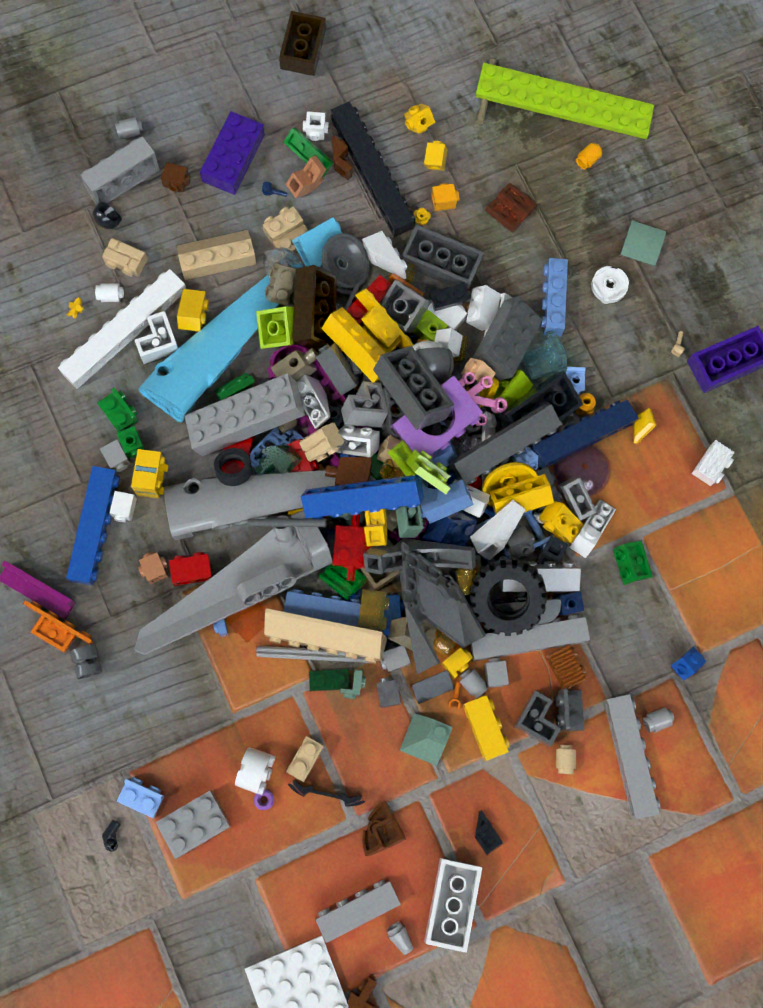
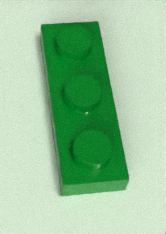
M296 127L290 130L283 142L306 164L311 157L317 156L326 168L322 177H325L334 163Z

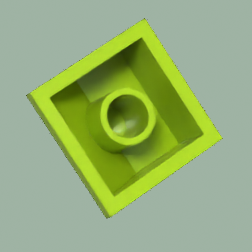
M294 306L256 311L261 349L293 345Z

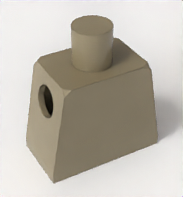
M313 348L306 353L296 350L272 366L271 369L276 377L288 373L295 381H298L304 375L310 376L316 371L313 361L316 360L318 353Z

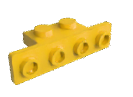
M364 289L355 295L368 310L361 320L385 348L389 347L398 337L402 339L398 346L400 349L414 345L411 339L399 328L398 323L387 314L386 309L376 301L370 291Z

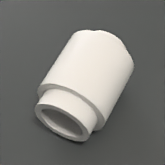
M101 283L96 285V300H101V302H120L121 298H124V289L120 287L119 283Z

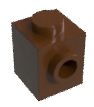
M166 162L161 176L163 187L174 192H184L185 187L189 186L191 180L187 167Z

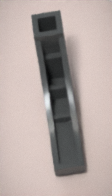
M403 538L393 547L383 545L372 546L363 553L365 572L377 574L403 570L401 543L403 542L410 546V551L416 555L419 553L436 567L464 569L476 567L475 548Z

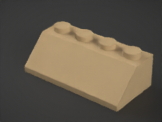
M248 230L177 246L185 280L256 264L255 253Z

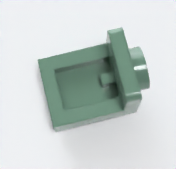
M355 670L353 690L340 689V694H344V698L355 699L356 696H360V690L365 688L366 676H362L363 671Z

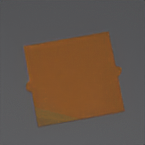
M256 603L228 616L225 621L234 629L235 634L238 633L248 643L265 627V611L261 605L259 606Z

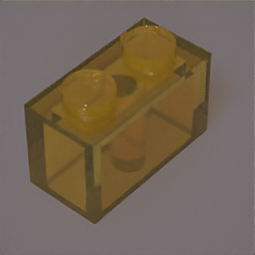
M363 589L358 627L382 632V629L386 630L387 618L383 616L384 609L388 610L390 599L386 598V592Z

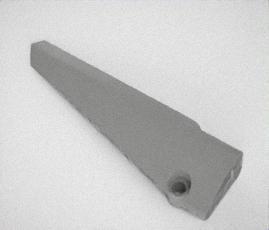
M326 470L251 475L245 483L239 486L224 485L218 478L189 479L184 483L164 487V498L171 535L174 540L193 537V532L211 528L213 530L246 524L248 519H266L268 515L303 508L300 496L306 489L335 486L336 478L326 477ZM370 475L369 481L376 480ZM193 485L199 486L198 491L195 493L189 492L190 487Z
M302 510L291 515V518H288L287 516H278L275 519L313 518H305L304 510ZM274 527L216 575L140 629L134 651L143 655L151 653L292 587L297 579L332 564L329 548L318 527Z

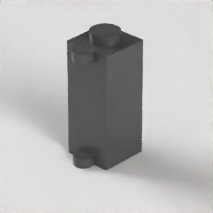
M327 343L318 349L319 354L316 356V359L340 395L345 394L359 384L360 379L357 375L353 374L350 364L336 343L330 346Z

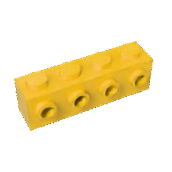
M343 307L331 313L321 329L375 383L379 380V377L373 369L380 356L386 352Z

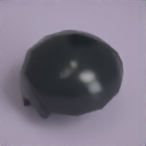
M101 202L94 208L93 217L95 222L102 228L114 229L122 221L121 216L116 210L105 202Z

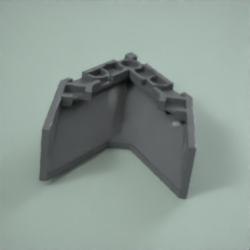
M403 542L401 543L405 611L416 672L419 674L440 663L421 628V625L424 624V619L462 648L486 635L458 584L453 579L448 580L445 578L440 569L419 553L417 555L409 550L410 546Z

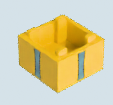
M138 449L131 484L137 496L160 499V495L164 494L162 483L164 472H168L169 466L166 464L161 452Z

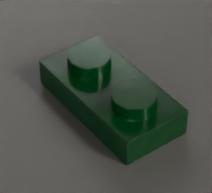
M348 669L309 671L310 692L349 689Z

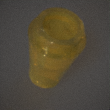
M458 568L456 570L458 586L463 595H469L476 571L474 568Z

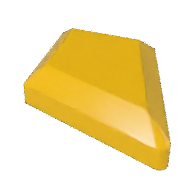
M650 408L637 414L639 419L633 424L635 444H638L656 426Z

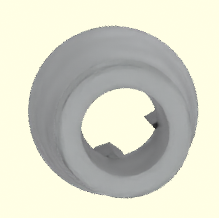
M398 921L388 927L386 930L388 933L387 937L403 955L410 953L414 947L405 925Z

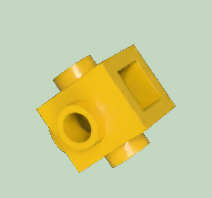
M424 104L412 106L404 114L406 127L416 133H423L429 126L436 123L430 107Z

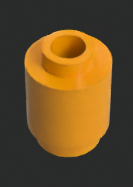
M596 143L587 145L577 155V165L583 170L590 168L602 157L601 147Z

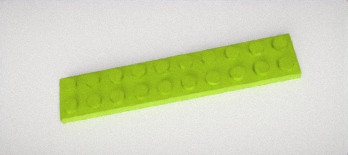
M484 62L475 95L477 98L642 139H647L654 109L653 104Z

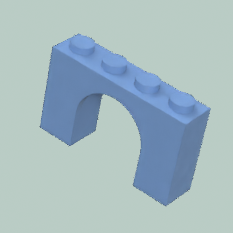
M449 440L451 444L441 451L439 448L435 451V457L431 461L434 463L439 461L444 466H449L448 462L458 457L452 442ZM420 477L424 493L420 511L422 512V518L426 517L429 523L474 505L470 492L463 480L448 485L451 489L447 494H444L439 489L428 488L429 482Z

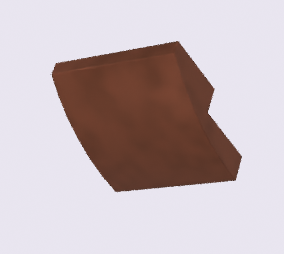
M509 183L487 205L485 211L513 233L533 212L537 204Z

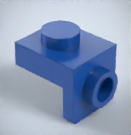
M693 646L679 660L674 662L671 667L682 680H686L696 673L707 661Z

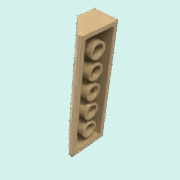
M267 608L265 610L264 635L270 638V642L281 644V641H286L289 646L299 648L300 645H305L308 650L318 652L319 649H324L327 654L337 656L338 653L346 654L345 657L357 660L358 656L365 658L364 661L376 664V661L382 662L387 641L383 632Z

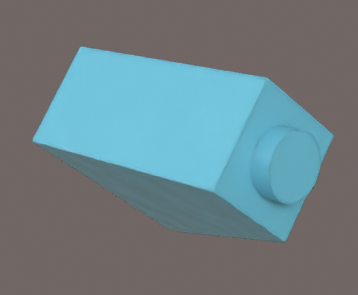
M332 217L292 240L305 266L316 265L320 267L322 265L323 247L329 238L342 233L340 224Z

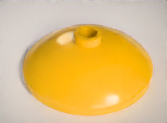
M518 462L507 463L494 469L485 478L481 491L489 494L490 491L536 477L537 474L527 464ZM489 498L488 505L493 507L491 498Z

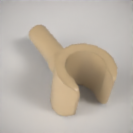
M679 331L676 344L671 350V353L677 357H680L685 349L680 346L683 337L682 331Z

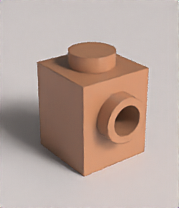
M149 552L139 560L141 564L138 567L142 578L146 576L150 585L168 577L165 570L168 565L164 556L160 557L158 553Z

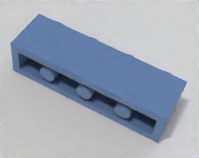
M293 589L292 592L287 591L284 612L361 628L365 604H361L360 600L350 599V602L342 601V598L338 596L324 598L319 593L306 595L301 590Z

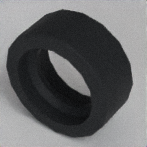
M229 448L216 456L214 470L216 477L224 485L239 486L250 478L252 465L250 457L245 451L238 448ZM238 460L244 463V468L236 474H227L222 471V466L229 461Z

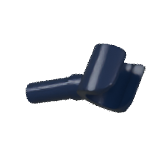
M263 182L262 192L265 196L272 194L287 196V192L272 189L271 182Z

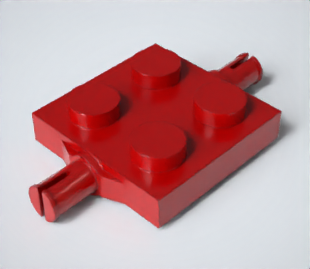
M357 514V518L356 515H352V525H336L332 565L348 569L347 581H350V577L351 581H355V570L365 569L363 553L372 547L367 546L365 530L359 526L361 516Z

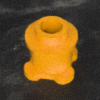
M583 393L579 396L583 405L576 409L575 413L579 416L586 413L591 415L594 412L596 400L593 395Z

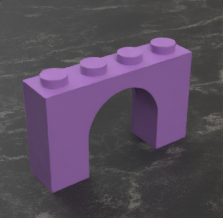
M455 376L450 377L441 385L455 405L451 411L452 422L447 431L441 435L433 436L426 434L421 429L416 430L405 414L391 425L412 452L416 449L421 453L423 450L433 459L435 451L439 448L441 451L451 444L449 442L450 439L454 436L458 438L466 432L464 429L469 424L473 426L481 420L479 416L483 412Z

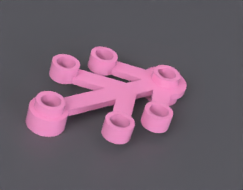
M472 372L465 373L458 382L462 387L466 384H472L475 381V375ZM467 375L471 378L470 382L466 378ZM489 376L482 377L479 383L466 391L476 404L490 407L494 413H502L507 409V402L504 398L489 399L475 396L484 388L492 386L493 381ZM485 379L488 381L487 386L484 384ZM499 402L502 403V408L499 407ZM481 414L479 417H481L483 421L482 423L478 421L476 423L477 426H482L487 423V417L484 414Z

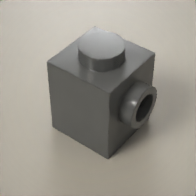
M522 526L513 531L505 548L511 558L512 556L519 558L534 552L533 543H535V538L532 532L528 533L525 526Z

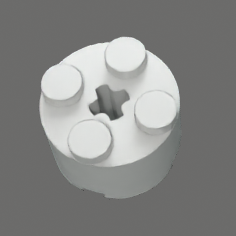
M247 748L241 762V769L237 773L235 786L263 795L266 787L264 782L270 779L273 770L271 768L276 756L254 748Z

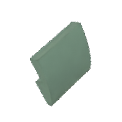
M632 220L620 255L655 266L666 231Z

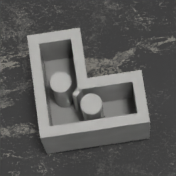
M363 381L356 395H348L341 408L344 425L381 427L388 415L381 383Z

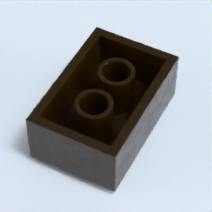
M295 11L290 12L279 56L280 69L315 76L326 32V18Z

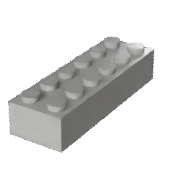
M287 373L185 415L192 450L201 456H205L305 416L297 381Z

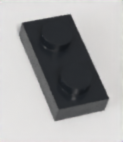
M465 283L429 292L434 312L468 303L471 300Z

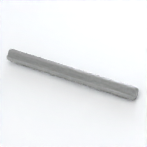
M257 646L256 650L257 657L369 663L364 661L365 658L358 656L357 660L345 657L346 654L338 653L337 656L327 654L324 649H319L317 652L307 648Z

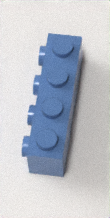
M549 258L547 265L544 264L543 276H545V282H543L542 293H545V298L542 299L541 309L544 310V316L541 317L543 319L541 327H543V335L561 337L565 330L568 259Z

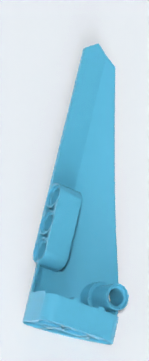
M287 265L295 268H300V265ZM270 273L204 326L201 331L192 336L167 359L158 363L155 370L138 388L140 393L173 419L183 422L185 415L194 409L197 399L217 381L239 355L244 344L258 329L256 311L274 309L279 305L278 303L266 300L265 290L270 283ZM164 371L167 375L162 376L158 372Z

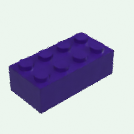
M230 111L200 170L202 182L235 195L265 136L264 124Z
M759 326L691 355L687 363L703 393L763 368V333Z

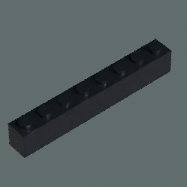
M349 101L330 109L331 121L341 139L346 142L348 152L393 237L412 230L415 216L412 211L408 210L405 197L401 196L398 192V184L391 179V172L388 166H384L382 162L383 157L380 151H376L372 136H368L365 123L360 121L357 108L353 107Z

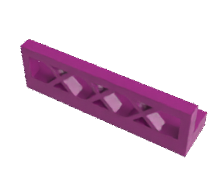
M4 560L1 566L5 569L0 575V582L66 620L76 604L74 601Z

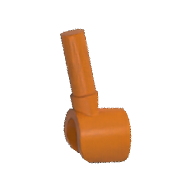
M456 682L453 698L448 702L449 708H451L452 701L458 702L457 710L460 708L461 704L458 700L460 682Z

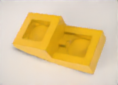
M386 508L370 513L369 510L365 511L367 525L364 527L367 546L387 545Z

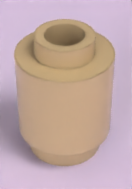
M560 745V749H556V768L558 769V774H574V769H576V750L572 749V745Z

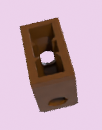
M340 457L338 467L327 465L325 476L336 478L335 486L367 482L371 473L372 458Z

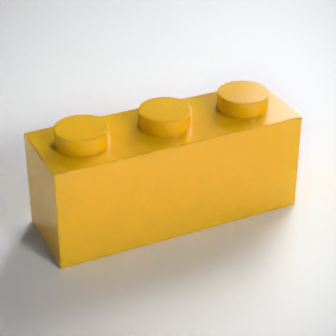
M545 474L489 492L495 514L512 500L523 506L525 512L554 503L551 486Z
M486 695L463 704L484 761L508 753L507 748L510 745L507 737H503L500 731L502 729L500 719L494 716L493 710H495L492 699H488Z

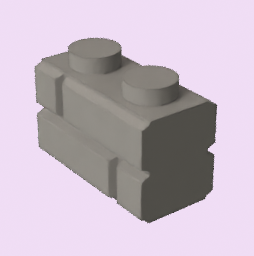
M571 477L558 485L570 511L579 520H583L597 512L594 504H591L592 500L580 477Z

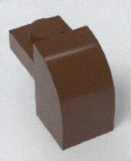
M369 976L367 980L363 979L357 989L360 991L359 994L353 990L350 991L348 1008H378L367 1000L377 984L374 978Z

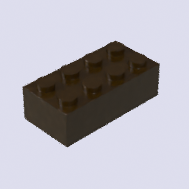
M316 265L296 269L293 342L309 349L313 348L318 352V349L328 343L330 346L335 343L321 328L330 314L336 311L337 276Z

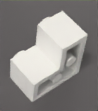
M165 311L147 317L153 334L135 339L143 364L170 356L178 349Z

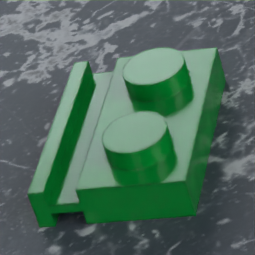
M330 564L322 574H319V578L346 600H349L350 596L355 594L367 582L366 577L357 570H355V581H351V577L350 581H347L348 569Z

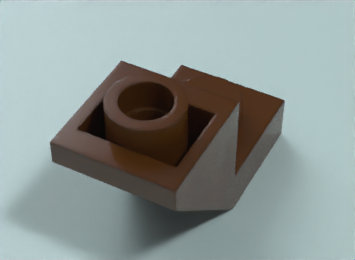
M333 136L332 154L334 170L346 180H349L353 176V167L349 161L344 160L348 156V146L344 140Z

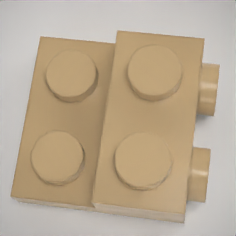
M294 206L290 209L289 207L283 208L279 212L280 215L266 218L263 224L264 233L282 259L297 251L292 240L308 231L303 223V219Z

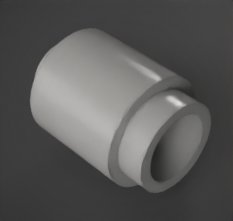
M136 117L121 120L115 124L119 138L124 137V139L139 136L141 135L140 131H143L141 121L136 120Z
M468 668L460 675L462 679L459 682L476 699L488 689L486 682L475 669L470 671Z
M665 707L653 711L643 718V723L649 733H656L673 725L672 721H674L673 713Z

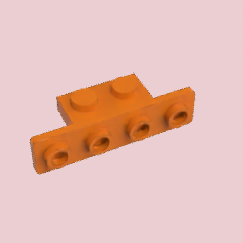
M26 600L23 602L27 608L41 615L30 632L63 653H66L76 637L89 645H94V642L91 640L92 636L83 630L80 633L74 630L75 626L66 620L62 623L57 620L58 615L50 610L47 613L42 611V606L33 600L31 603Z

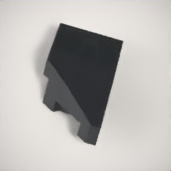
M479 811L475 839L485 854L489 855L502 846L503 842L483 811Z

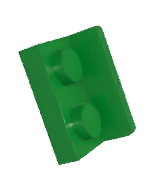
M245 373L217 388L215 393L221 401L255 387L256 383L252 375L249 376L248 373Z
M113 387L111 389L112 393L97 402V404L117 432H120L138 422L136 418L138 413L132 405L128 406L125 403L127 398L121 390L117 392Z
M642 541L625 543L613 549L623 585L653 577Z

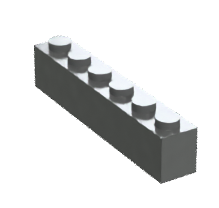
M543 404L448 463L457 480H463L465 484L469 485L477 480V476L490 473L495 465H502L509 461V457L513 454L518 455L524 452L526 446L537 444L544 435L555 433L557 431L556 428L562 424L552 405Z

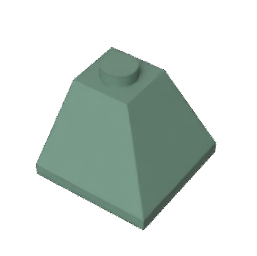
M414 713L399 751L437 766L453 727Z

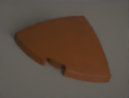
M386 801L381 802L367 818L370 821L367 831L363 830L362 842L365 856L376 854L406 840Z

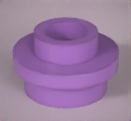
M264 790L263 795L256 793L254 804L260 810H268L274 804V796L269 790ZM262 796L268 798L266 804L261 803L260 799Z

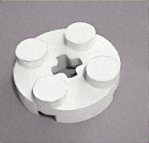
M612 266L603 267L596 272L591 282L594 295L604 304L620 301L628 290V277L619 268H611ZM606 281H609V283L613 282V288H608Z

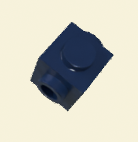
M570 591L552 595V599L557 597L561 599V609L558 615L584 611L581 591Z

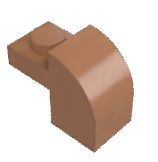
M313 156L309 159L303 170L292 173L285 185L295 198L305 196L324 181L322 176L326 168L317 156Z

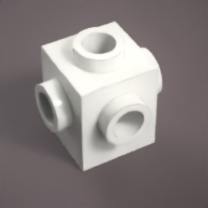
M307 112V118L303 120V132H306V137L312 141L324 140V135L328 133L329 122H325V113Z

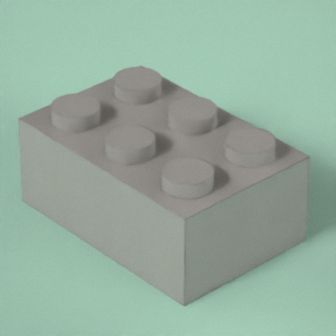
M211 790L155 822L175 859L231 827L229 820Z

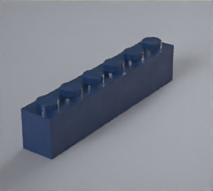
M628 399L623 402L618 400L611 404L610 408L606 410L601 408L596 411L592 417L587 415L580 419L579 423H570L564 427L563 431L559 432L557 430L555 433L548 435V438L544 440L541 438L540 442L531 447V450L538 455L539 470L632 426L639 418Z

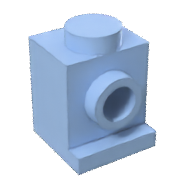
M566 367L564 372L580 396L585 391V367Z

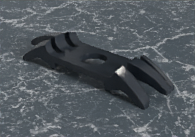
M293 780L292 784L288 783V786L294 792L303 797L307 793H315L343 800L345 806L348 807L365 803L363 800L360 801L362 799L361 795L348 797L343 792L341 795L315 790L313 785L304 787L296 780Z

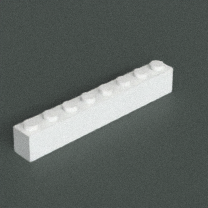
M170 269L167 272L161 273L157 281L149 284L140 296L134 297L125 309L119 310L114 319L107 321L98 333L92 334L87 343L79 346L70 358H66L61 362L58 367L61 374L78 389L149 326L148 316L165 311L182 296L183 289H186L185 283Z

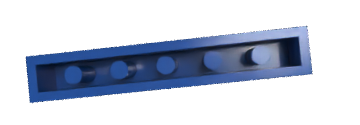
M92 466L66 577L70 582L93 586L94 581L98 579V562L102 561L103 551L101 549L103 543H106L108 535L106 527L110 525L112 519L110 509L115 488H118L120 484V476H118L116 470Z
M413 475L306 489L300 497L305 518L321 519L328 515L339 517L344 513L356 515L368 510L370 513L378 512L385 508L396 510L401 506L414 508L421 504L424 499L420 476Z

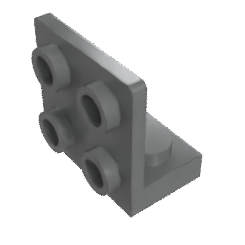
M561 689L557 691V695L554 696L555 707H558V715L555 717L556 726L561 728L560 731H583L582 690L568 691V689Z

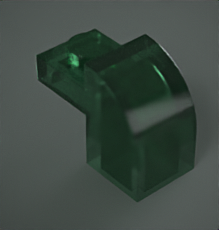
M288 445L269 446L262 450L265 457L258 462L259 466L255 471L260 476L269 474L275 467L281 474L289 473L298 465L302 458Z

